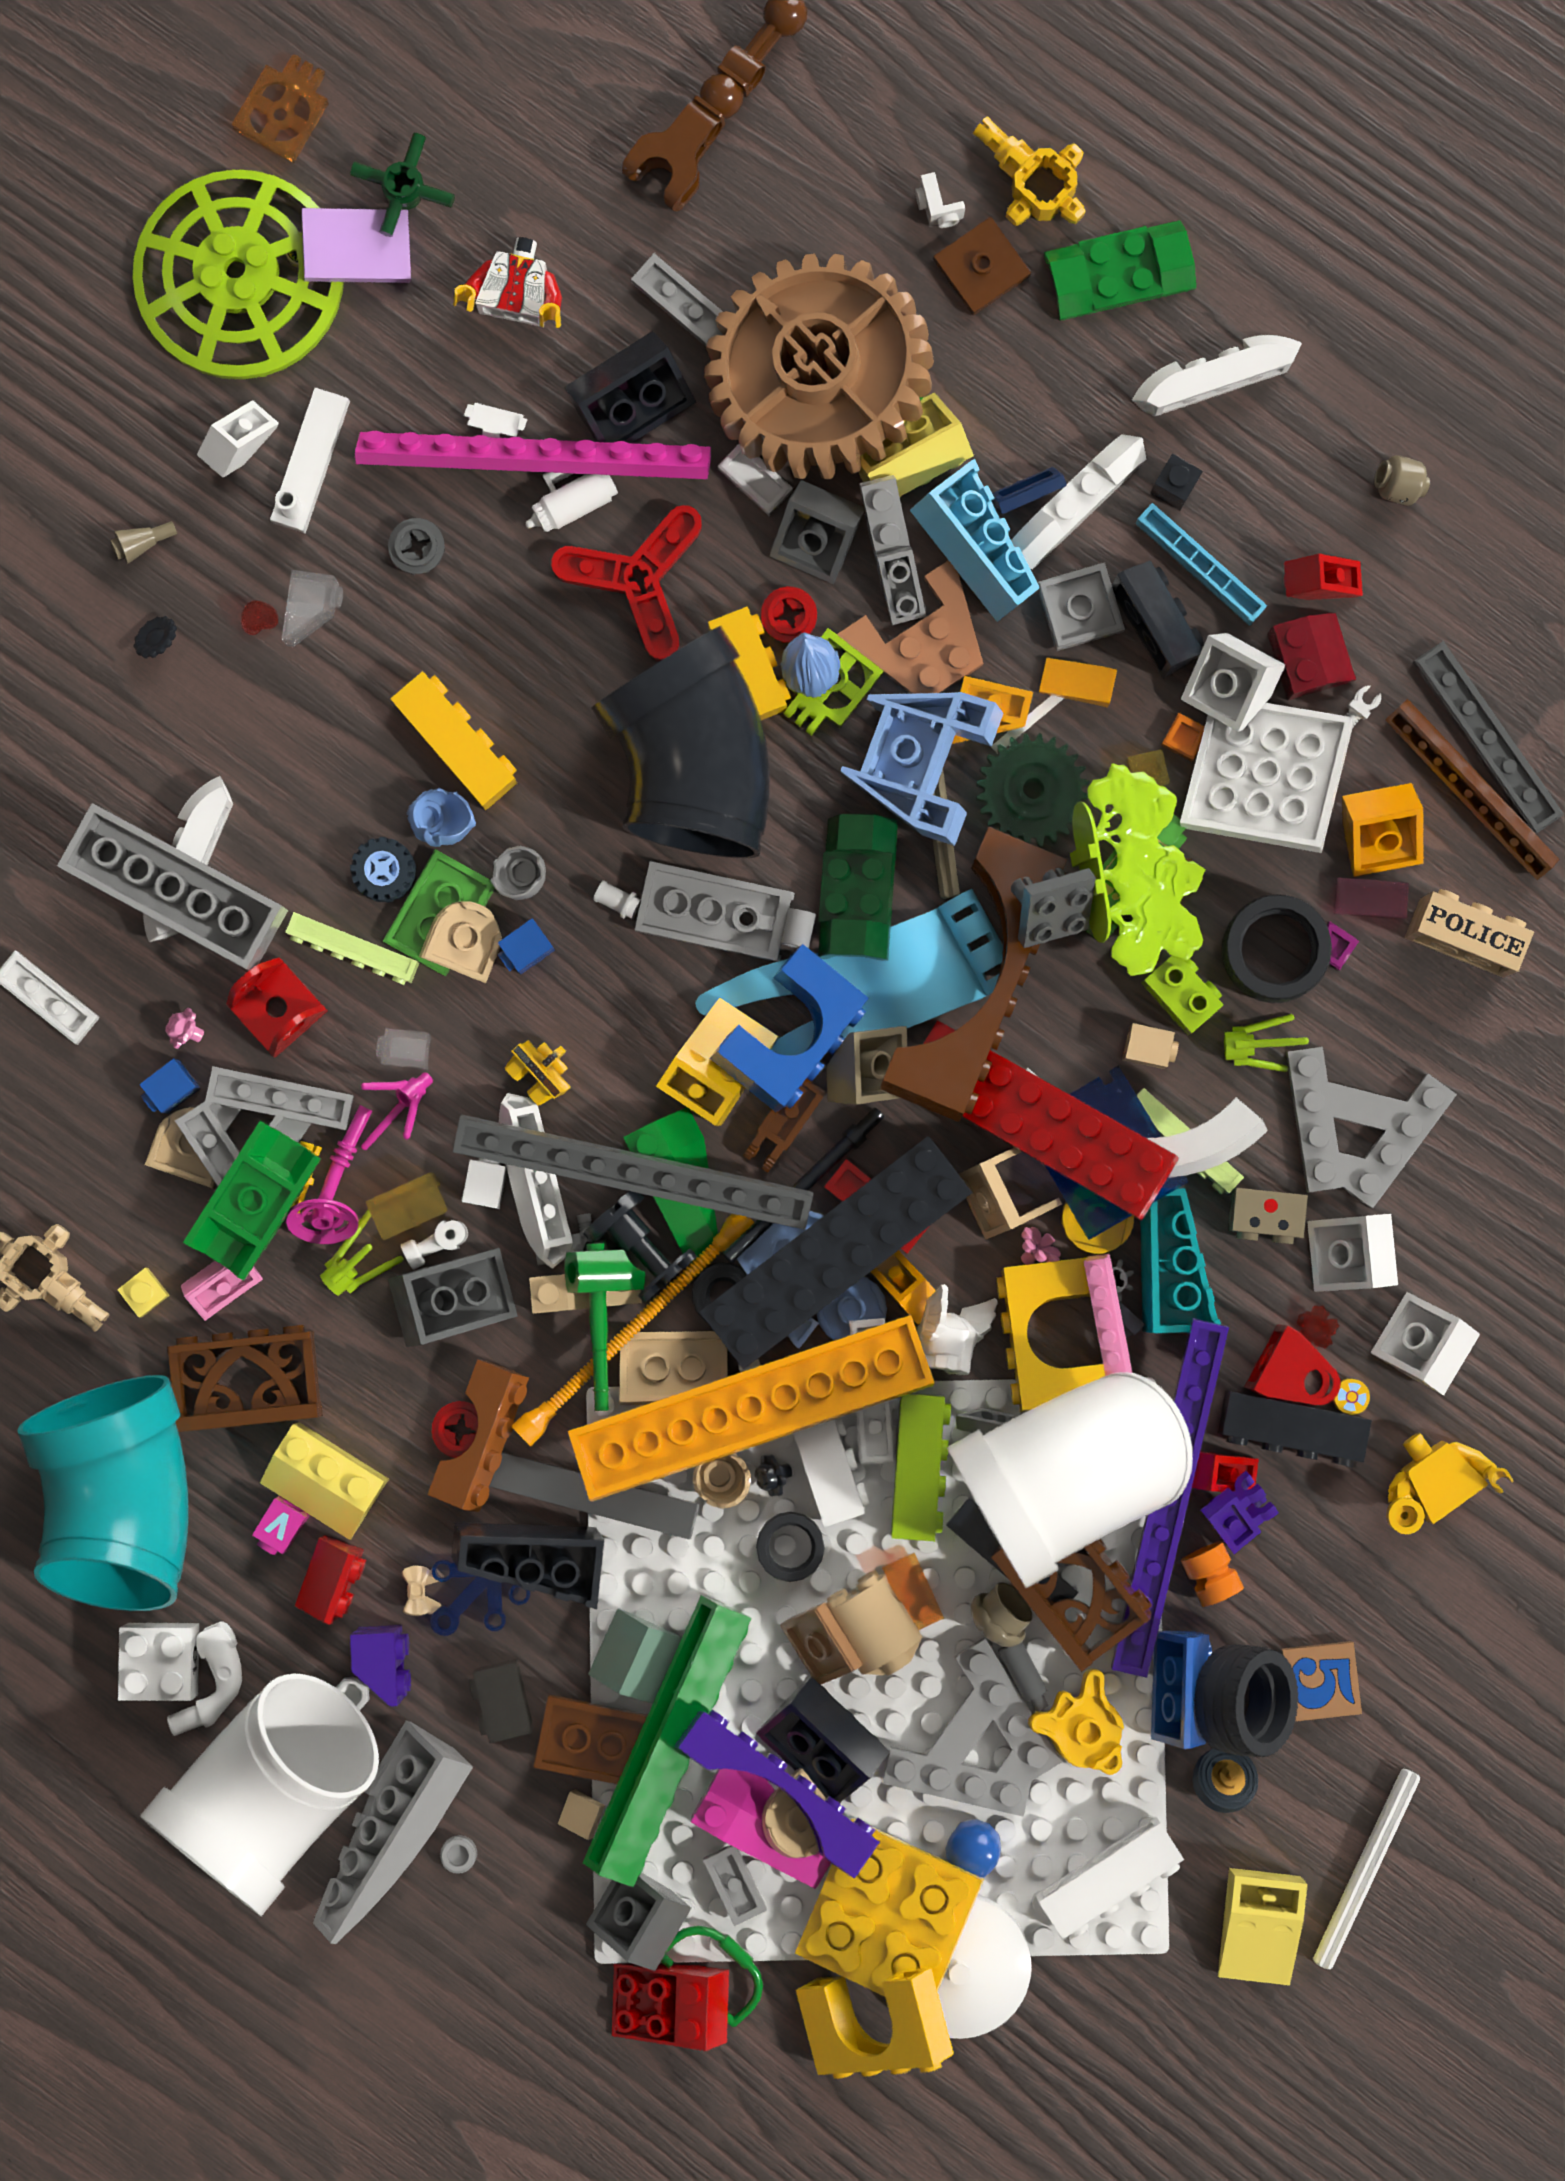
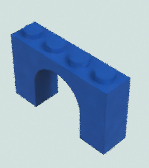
M801 944L791 954L773 978L801 1000L812 1015L814 1035L808 1049L798 1055L778 1054L767 1048L738 1024L730 1031L710 1057L714 1063L775 1112H778L784 1106L790 1109L803 1094L799 1087L806 1078L811 1082L822 1070L824 1064L820 1060L827 1051L833 1054L845 1039L841 1033L848 1024L853 1028L866 1013L862 1006L869 999L804 944Z

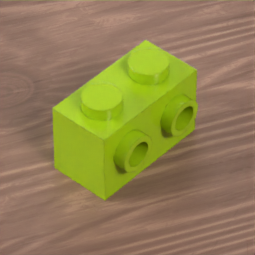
M1170 956L1145 978L1141 984L1187 1035H1190L1224 1005L1219 1000L1222 994L1209 980L1204 983L1195 973L1199 969L1191 959L1184 961L1181 958Z

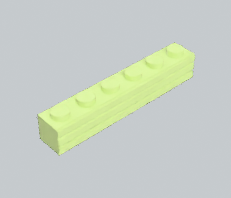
M293 912L285 932L291 935L290 940L302 944L303 941L311 943L310 948L319 952H323V949L331 951L330 956L342 961L344 957L351 959L352 965L362 969L365 965L373 968L372 973L384 977L385 973L393 976V981L405 985V982L412 983L419 966V962L295 912Z
M1145 1088L1141 1089L1127 1105L1131 1108L1129 1113L1137 1120L1142 1118L1147 1123L1145 1127L1154 1135L1158 1132L1162 1137H1167L1191 1130ZM1227 1161L1210 1169L1197 1172L1203 1179L1208 1177L1214 1182L1212 1187L1220 1194L1223 1192L1230 1194L1244 1178Z

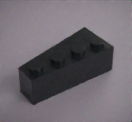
M455 1522L451 1558L458 1571L500 1583L507 1582L532 1592H543L553 1595L554 1598L564 1601H575L597 1610L604 1539L596 1527Z

